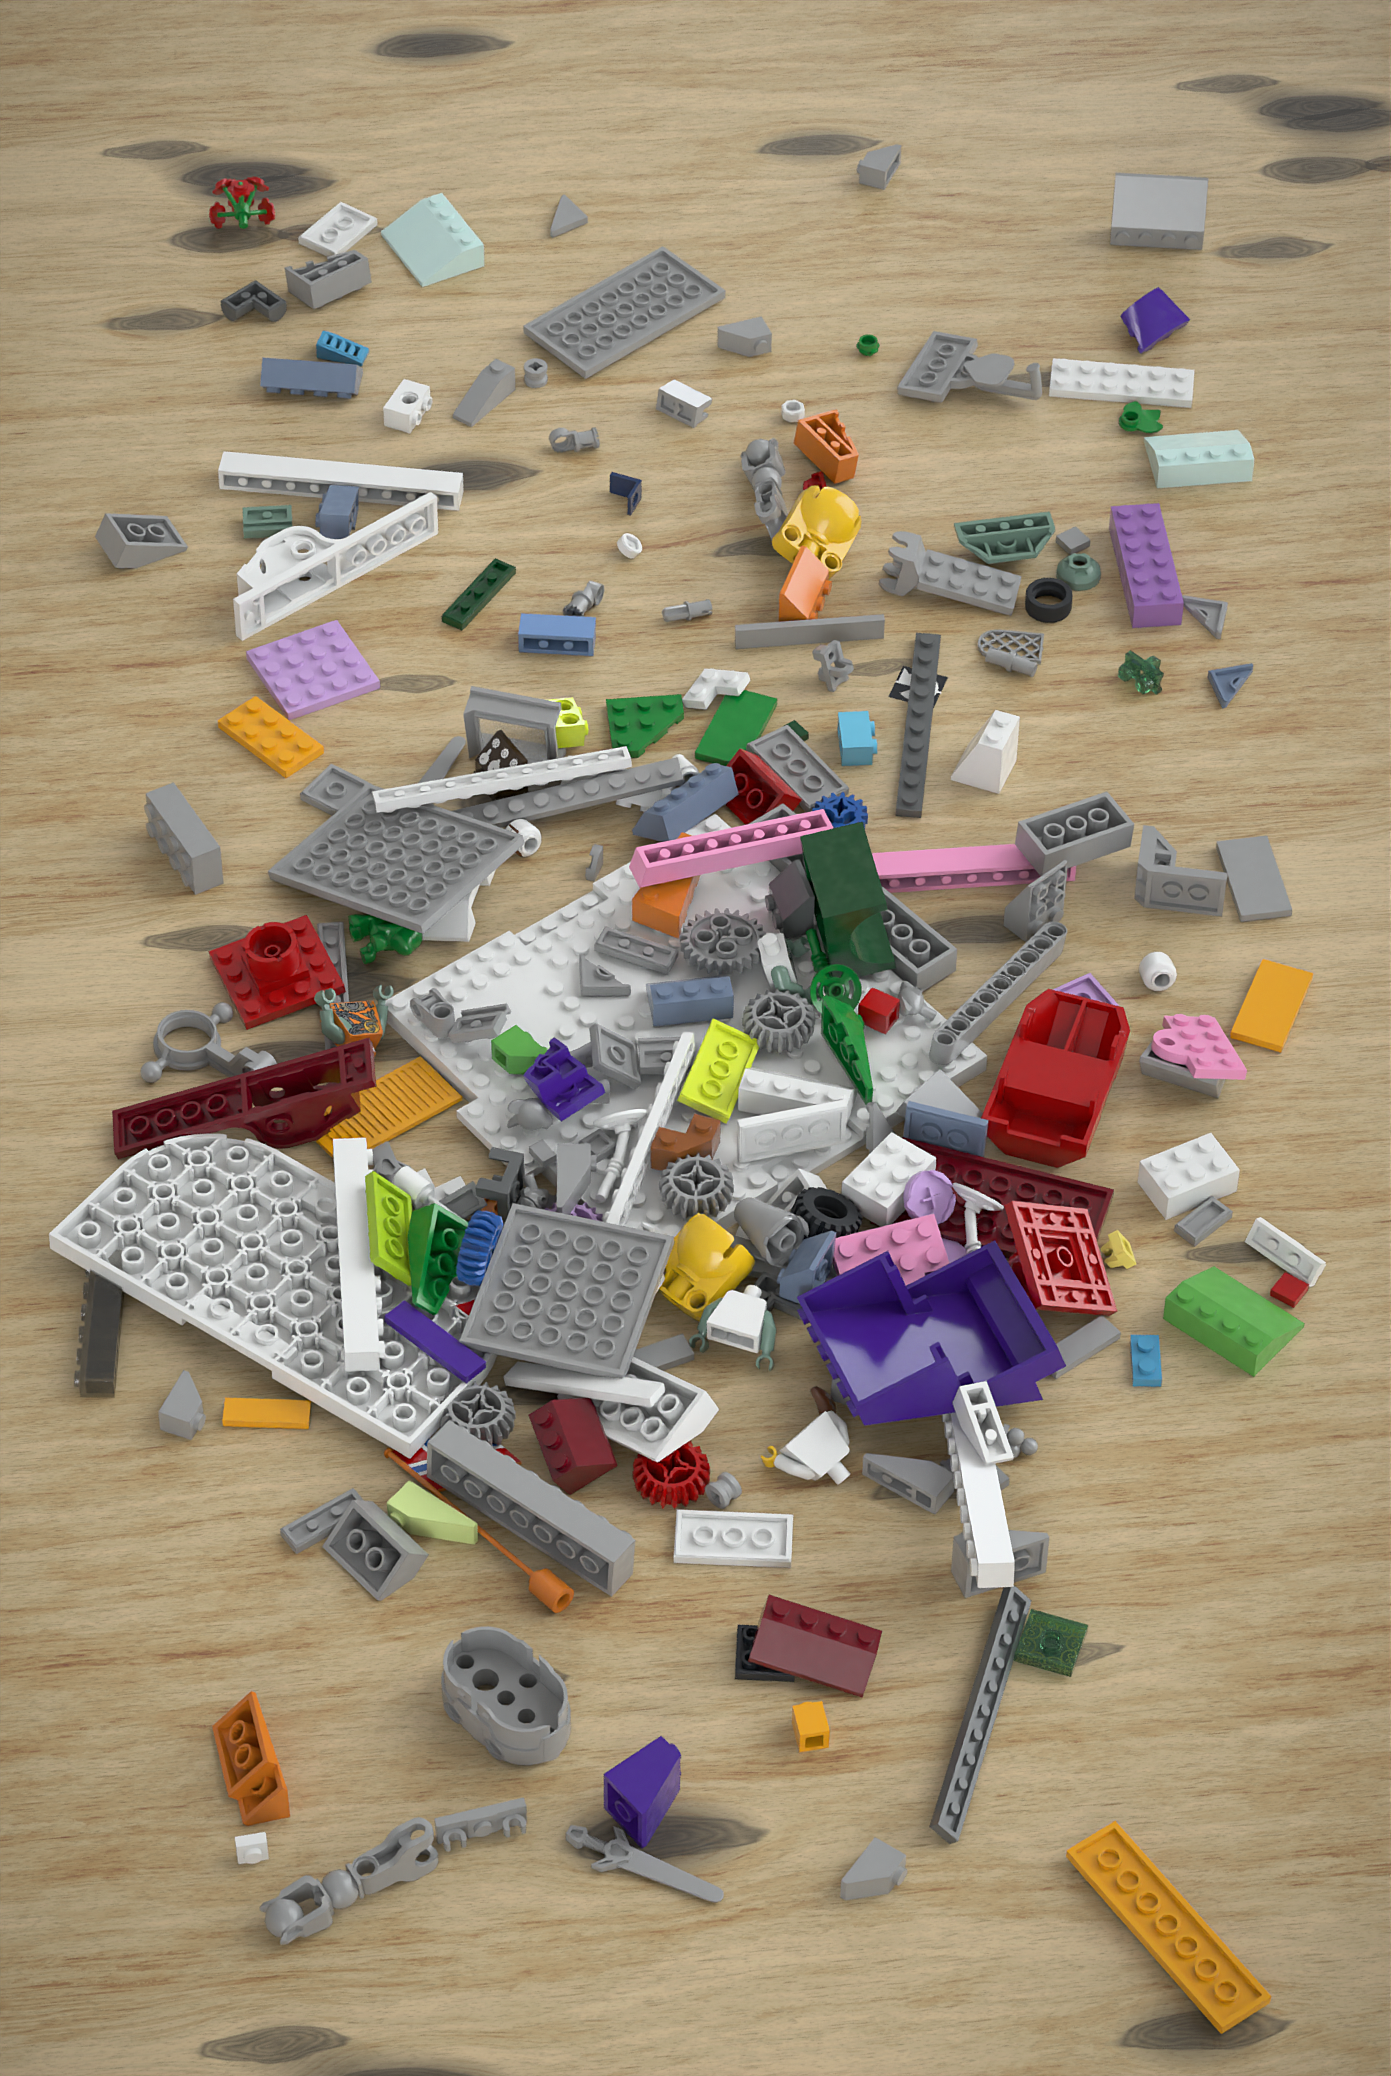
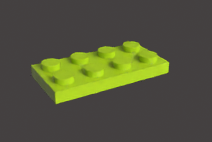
M372 1171L365 1176L370 1260L375 1266L382 1268L395 1279L411 1286L408 1230L412 1214L411 1196Z

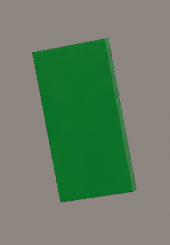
M743 690L739 696L725 695L695 751V759L727 766L739 748L746 750L748 743L761 737L777 707L778 699Z

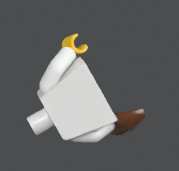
M815 1386L810 1389V1392L816 1402L819 1416L779 1450L782 1454L778 1455L774 1446H768L767 1450L773 1456L765 1458L761 1455L760 1457L766 1467H776L790 1475L806 1480L813 1479L816 1481L828 1473L838 1485L850 1475V1472L840 1462L850 1452L847 1424L836 1414V1404L832 1396L822 1388Z

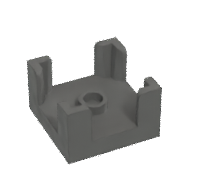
M492 1147L489 1159L507 1162L508 1166L503 1176L493 1175L492 1180L479 1178L475 1191L477 1197L497 1201L498 1216H501L504 1227L512 1204H517L521 1197V1190L525 1188L522 1178L525 1176L524 1154Z

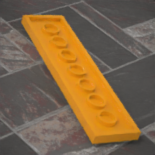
M1116 1821L1067 1850L1066 1858L1221 2034L1271 2002V1995Z

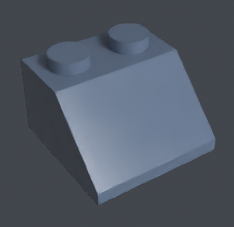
M829 1231L804 1239L798 1250H792L788 1261L789 1265L787 1268L781 1269L777 1278V1284H780V1297L800 1304L797 1299L798 1296L825 1283L833 1267L836 1232Z

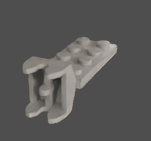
M898 531L893 534L892 539L898 544L906 546V548H889L888 553L894 559L892 563L884 564L882 570L897 579H880L879 586L882 589L899 596H904L916 587V589L1009 616L1012 615L1022 576L929 549L925 551L922 538L917 534Z

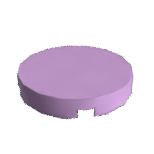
M935 1170L920 1171L913 1175L907 1182L903 1194L904 1206L908 1215L915 1219L934 1214L937 1224L946 1221L952 1214L956 1202L955 1194H953L951 1188V1181L943 1173Z

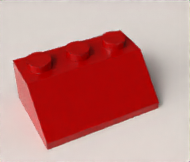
M739 748L727 765V767H732L739 795L725 805L745 825H748L781 804L794 811L802 801L756 754Z

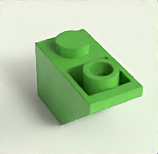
M517 1025L491 1040L492 1059L509 1074L524 1075L528 1068L535 1063L538 1055H544L548 1050L546 1047L539 1045L530 1033L524 1032Z

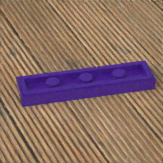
M405 1300L384 1316L386 1324L467 1384L486 1369V1361L460 1343V1341Z

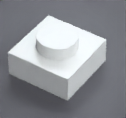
M265 1832L235 1837L238 1864H254L261 1860L269 1859Z

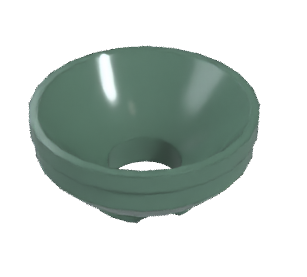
M1073 553L1059 562L1056 569V578L1068 584L1071 590H1089L1099 583L1101 568L1097 561L1087 554ZM1073 562H1084L1086 564L1077 566Z

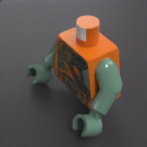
M382 985L377 986L373 990V996L378 1001L377 1005H375L373 1000L332 1003L336 998V993L332 988L325 990V993L324 990L315 994V1002L322 1006V1009L319 1010L322 1033L333 1041L336 1046L370 1038L373 1043L375 1057V1049L385 1034L388 1016V1006L385 1005L386 1000L393 995L392 986L389 985L385 988V996L381 992Z

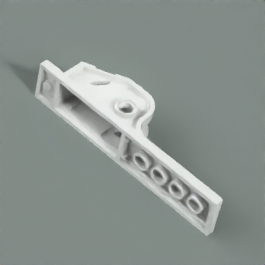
M431 492L423 495L343 539H329L312 528L293 526L263 540L256 549L257 553L237 573L239 596L233 599L236 636L242 641L437 535V497ZM300 549H307V550H309L307 553H298V552H297V551L300 550ZM301 577H310V578H311L310 580H307V581H301V580H299V578H301Z

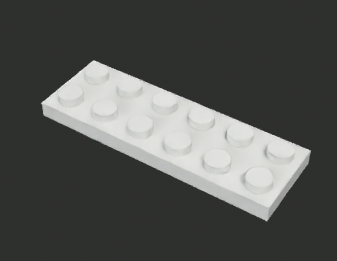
M1053 358L1049 396L1124 403L1137 401L1139 404L1191 408L1194 370Z

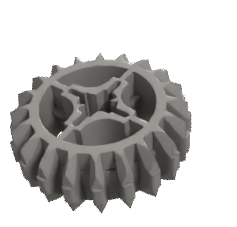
M778 988L775 993L766 990L764 996L757 994L755 999H750L748 1006L743 1011L742 1026L744 1033L748 1034L751 1039H757L759 1050L767 1048L769 1053L772 1050H777L779 1054H781L782 1050H787L791 1053L793 1047L801 1049L803 1043H808L814 1033L815 1016L812 1005H808L806 998L800 999L799 993L791 995L789 990L781 993Z
M699 1153L696 1157H690L687 1154L685 1159L678 1157L675 1163L668 1162V1166L663 1170L659 1181L660 1198L664 1202L666 1209H672L674 1216L681 1213L683 1220L697 1213L708 1217L709 1215L717 1217L719 1211L725 1212L727 1205L731 1204L734 1193L733 1176L729 1172L727 1165H721L720 1159L712 1161L710 1154L705 1158L701 1157Z
M475 1381L473 1386L467 1385L445 1407L440 1421V1429L450 1420L458 1426L465 1427L470 1434L481 1441L484 1440L491 1446L492 1443L500 1446L502 1439H508L510 1432L513 1431L514 1420L516 1419L512 1399L508 1398L506 1391L500 1392L498 1386L489 1388L487 1382L480 1386ZM445 1393L444 1400H445L451 1393Z

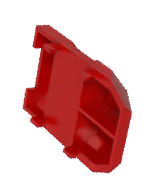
M1049 988L1026 1004L981 1119L988 1120L987 1137L1005 1155L1055 1168H1060L1086 1157L1127 1046L1130 1027L1124 1007Z

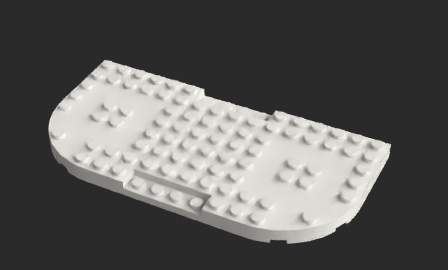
M194 1134L166 1140L164 1145L150 1151L144 1149L121 1165L49 1233L50 1249L178 1324L183 1325L187 1321L270 1369L274 1380L408 1458H411L438 1430L445 1407L467 1385L473 1386L475 1381L477 1385H480L487 1377L497 1357L496 1354L470 1349L486 1361V1369L466 1384L384 1322V1316L405 1300L460 1341L468 1318L456 1310L454 1305L476 1299L480 1286L465 1284V1282L459 1281L457 1277H454L449 1285L450 1291L436 1315H431L412 1303L411 1286L395 1279L391 1274L379 1267V1271H374L375 1276L380 1275L381 1292H377L376 1297L382 1298V1314H377V1319H383L384 1336H378L379 1341H384L385 1358H379L380 1370L345 1372L335 1183L278 1150L252 1139L246 1138L245 1141L229 1139L226 1134ZM445 1393H451V1394L444 1400Z

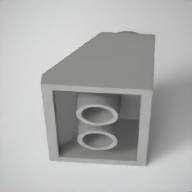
M363 1500L351 1501L322 1546L378 1601H382L412 1580L429 1556L373 1501Z

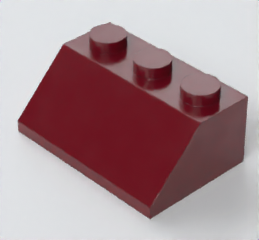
M591 1398L551 1400L528 1415L553 1482L569 1495L618 1466Z

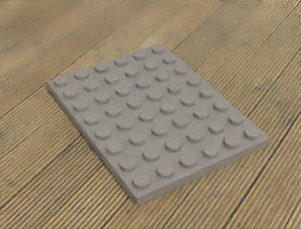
M369 784L268 870V874L273 881L424 934L522 847L525 842L523 835L431 804H423L417 808H400L390 813H377L372 792L384 789Z

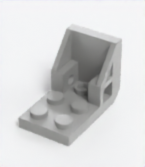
M1143 825L1134 899L1145 908L1222 917L1227 873L1175 867L1177 851L1154 826Z

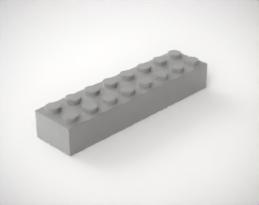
M450 1420L427 1442V1477L611 1597L632 1576L635 1539L628 1532L619 1530L611 1525L603 1516L594 1514L585 1508L580 1501L566 1496L558 1487L549 1485L533 1471L521 1467L510 1456L501 1454L488 1442L481 1441L470 1434L465 1427L458 1426Z

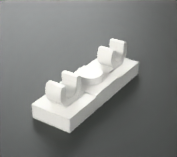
M1261 1217L1256 1218L1245 1240L1247 1244L1288 1273L1308 1283L1309 1287L1315 1285L1326 1266V1262Z

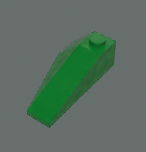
M828 995L823 996L821 1035L853 1086L858 1089V1094L863 1102L867 1105L873 1100V1084L864 1036V1021L860 1015L855 1013L851 1005Z
M436 1203L412 1211L408 1230L412 1303L431 1315L438 1313L450 1291L449 1285L454 1277H457L456 1266L462 1239L465 1235V1229H467L469 1223Z

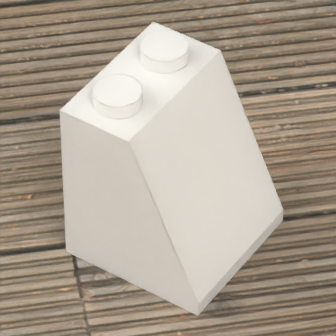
M995 710L969 742L951 776V780L999 794L1017 759L1020 717Z

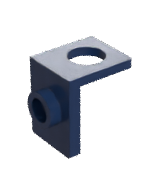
M611 472L610 493L627 497V515H632L642 499V480Z

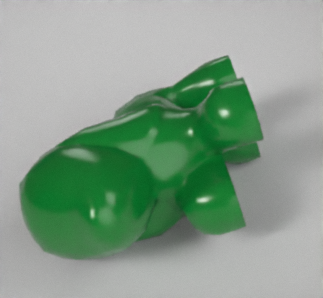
M353 914L348 916L349 932L353 942L361 941L368 935L370 937V942L365 947L360 948V955L364 964L373 962L377 952L396 951L403 956H409L422 944L423 934L369 914Z

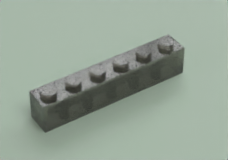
M116 1250L108 1260L111 1265L124 1272L121 1258L123 1250ZM85 1269L86 1278H89V1282H84L83 1298L87 1299V1304L81 1305V1321H85L84 1326H79V1343L83 1344L82 1348H77V1365H80V1370H75L74 1386L80 1387L81 1398H115L125 1292L121 1286L92 1269H90V1272Z

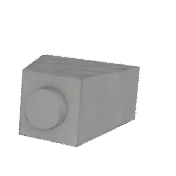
M941 1069L911 1094L896 1111L900 1116L905 1117L906 1106L909 1101L977 1118H981L983 1114Z

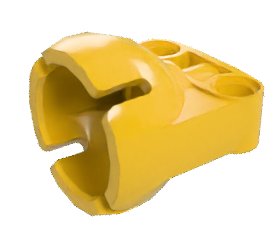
M811 486L798 495L780 530L772 538V546L792 564L801 545L806 546L828 568L830 580L842 568V561L861 528L862 520L859 515V509L846 494L834 488L824 487L820 492L819 486Z
M697 1213L683 1225L680 1232L674 1237V1245L664 1270L666 1272L664 1274L665 1280L658 1292L685 1314L700 1322L705 1307L717 1299L723 1298L728 1291L734 1290L753 1270L755 1260L743 1245L737 1244L734 1248H731L730 1245L734 1241L733 1236L708 1216ZM705 1302L701 1308L696 1309L700 1303Z

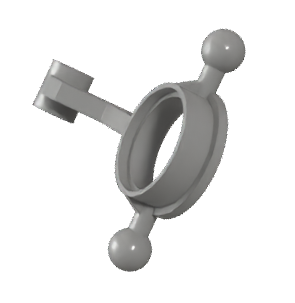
M221 1002L213 1007L210 1017L194 1010H180L164 1017L158 1025L153 1040V1048L158 1060L156 1062H146L141 1067L140 1073L143 1080L154 1083L161 1078L162 1070L167 1066L177 1070H196L210 1065L226 1076L232 1077L277 1063L274 1057L266 1051H260L257 1054L245 1047L235 1056L221 1047V1038L217 1032L216 1025L218 1023H227L233 1017L232 1007L227 1003ZM181 1027L198 1028L204 1031L211 1039L204 1047L190 1051L174 1049L164 1042V1038L169 1032Z

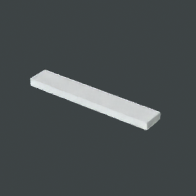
M519 1361L504 1376L505 1385L645 1407H652L665 1392L664 1383L628 1377H601L553 1366Z

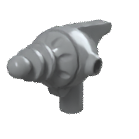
M908 981L901 983L900 992L897 997L900 999V1014L905 1017L907 1015L920 1014L933 1021L937 1012L924 1003L923 990L920 987L912 986Z
M533 1173L522 1177L526 1188L521 1190V1197L517 1204L544 1210L557 1202V1194L551 1195L546 1189H538Z

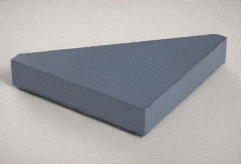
M1252 663L1208 671L1209 682L1222 709L1228 706L1252 674Z

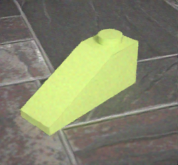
M410 1480L387 1502L388 1516L401 1529L411 1535L475 1544L478 1541V1526L475 1521Z

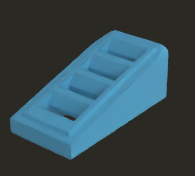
M323 331L316 343L317 358L345 364H356L362 367L369 353V348L328 331Z

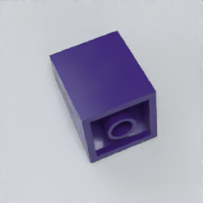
M662 1736L604 1773V1809L641 1849L647 1846L680 1791L681 1753L673 1743L669 1744Z

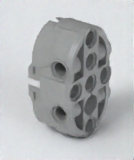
M476 1627L461 1633L459 1641L453 1644L452 1640L449 1643L443 1657L441 1677L443 1706L448 1716L455 1723L461 1724L497 1760H504L517 1765H534L556 1759L565 1748L570 1736L571 1710L565 1683L550 1664L540 1655L539 1661L533 1657V1649L526 1642L517 1639L503 1629L495 1627ZM485 1684L495 1687L489 1691L477 1689V1687Z

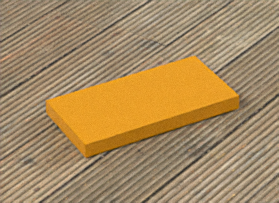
M1262 959L1233 1025L1230 1038L1281 1053L1310 987L1313 973Z

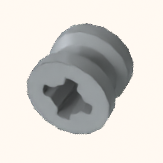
M534 358L525 362L524 382L528 387L541 388L547 384L548 376L546 373L548 367L544 360Z
M723 1472L717 1477L716 1482H710L705 1487V1492L709 1500L716 1507L724 1509L729 1505L731 1499H737L742 1494V1489L738 1481L730 1473Z

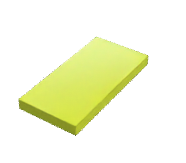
M713 1018L677 1101L727 1124L738 1099L739 1086L745 1069L751 1068L758 1052L759 1045H757V1039H751L748 1034Z

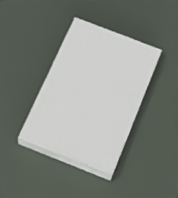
M340 202L299 236V244L327 257L344 253L377 226V218Z

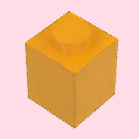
M822 1701L803 1702L799 1705H793L792 1726L799 1753L829 1748L830 1730Z

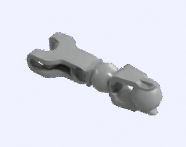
M774 438L769 441L757 439L748 444L746 451L741 453L742 469L755 492L757 502L754 503L756 514L762 524L766 525L772 540L788 515L780 489L782 485L781 477L785 474V468L778 450V441Z
M413 1818L394 1828L380 1845L358 1856L351 1865L349 1863L346 1864V1870L337 1869L329 1872L323 1877L321 1883L318 1879L315 1880L311 1876L305 1875L282 1889L278 1897L266 1901L260 1906V1911L266 1913L265 1924L267 1929L275 1937L281 1938V1945L288 1944L299 1936L307 1937L330 1927L333 1923V1908L343 1909L349 1907L356 1901L358 1895L362 1899L365 1897V1894L376 1893L398 1881H415L430 1873L438 1865L437 1851L431 1845L434 1839L432 1825L424 1818ZM416 1830H423L425 1832L424 1835L414 1840L410 1838ZM420 1855L429 1856V1859L425 1862L416 1860ZM366 1873H372V1874L369 1875V1876H362L363 1874H366ZM313 1898L315 1904L320 1907L304 1916L303 1910L298 1903Z

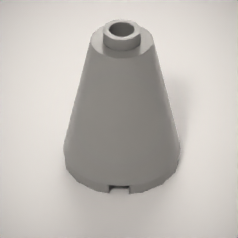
M745 1198L739 1201L735 1207V1220L764 1260L770 1265L780 1264L783 1266L788 1264L792 1250H798L804 1235L806 1237L809 1235L808 1224L803 1218L757 1199Z

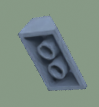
M723 975L646 984L653 1027L710 1021L713 1018L716 1020L733 1018L734 995L729 976Z

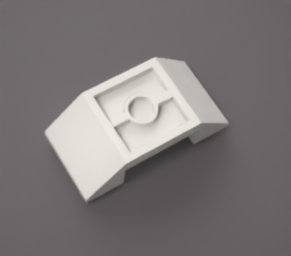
M495 871L423 934L422 940L469 942L476 924L471 909L479 886H490Z

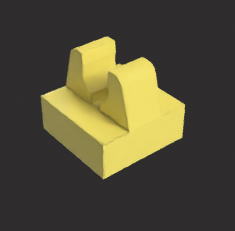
M1118 1230L1108 1234L1109 1241L1101 1247V1251L1106 1257L1111 1255L1104 1260L1110 1268L1123 1265L1128 1269L1136 1265L1131 1245Z

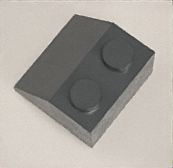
M795 860L769 883L768 895H765L766 908L768 911L772 910V921L775 930L779 929L785 938L806 935L807 930L814 929L815 896L801 861Z

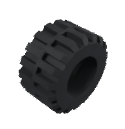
M809 1187L808 1190L803 1189L798 1194L790 1212L800 1216L808 1224L809 1235L808 1237L804 1235L803 1240L829 1231L836 1232V1238L858 1233L863 1219L859 1208L854 1205V1202L847 1199L841 1193L839 1194L834 1190L822 1187Z

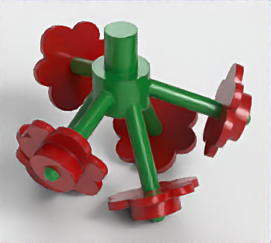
M252 176L251 178L247 177V179L237 181L224 178L215 184L216 189L212 193L220 195L225 192L229 199L228 205L232 207V212H226L225 207L220 205L219 202H215L214 206L210 207L209 218L216 229L222 228V224L226 221L225 217H235L239 221V227L242 229L248 227V219H250L251 215H258L259 220L266 225L274 221V204L270 203L268 198L262 199L261 203L258 204V210H250V207L254 205L256 190L261 192L269 190V187L264 185V181L261 178Z

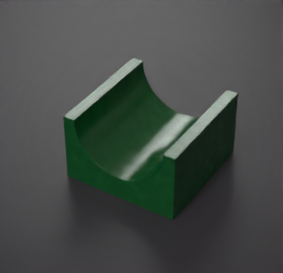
M863 822L800 836L806 876L815 896L814 916L829 965H845L851 968L858 977L896 968L881 916L882 911L888 910ZM830 971L832 977L838 978L843 973L841 971Z

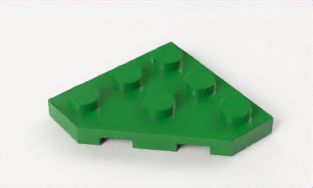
M681 694L606 699L611 748L627 747L631 758H639L645 753L647 746L658 742L668 733V728L674 723L679 724L684 719Z

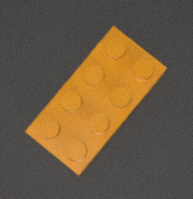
M254 696L217 720L219 729L284 778H288L324 754L323 745L257 696Z

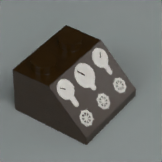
M499 730L475 759L476 771L474 773L528 764V760L505 733ZM528 786L518 790H501L495 794L488 795L491 800L496 801L528 793Z

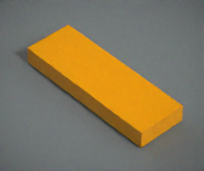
M225 1397L222 1418L223 1426L309 1429L311 1401Z

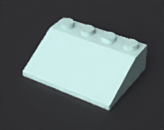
M442 193L420 200L381 231V236L422 287L484 267V244Z
M1239 430L1144 437V444L1157 488L1252 481L1254 456L1250 443Z

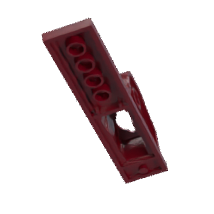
M370 1038L362 1039L113 1110L114 1154L119 1160L136 1155L144 1149L150 1151L164 1145V1141L194 1134H211L229 1128L246 1129L252 1132L260 1143L275 1149L291 1148L319 1140L331 1132L330 1129L345 1119L349 1120L361 1112L359 1091L377 1087L373 1043ZM273 1088L283 1089L281 1091H271ZM332 1106L329 1115L324 1116L326 1109ZM277 1120H284V1121H285V1122L279 1123V1124H278V1123H274V1121H277Z

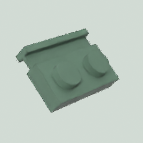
M291 505L242 507L244 539L270 537L286 528L293 527Z

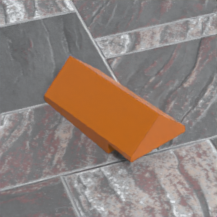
M250 1691L212 1726L228 1797L238 1800L243 1824L247 1826L290 1817L288 1790L255 1692Z

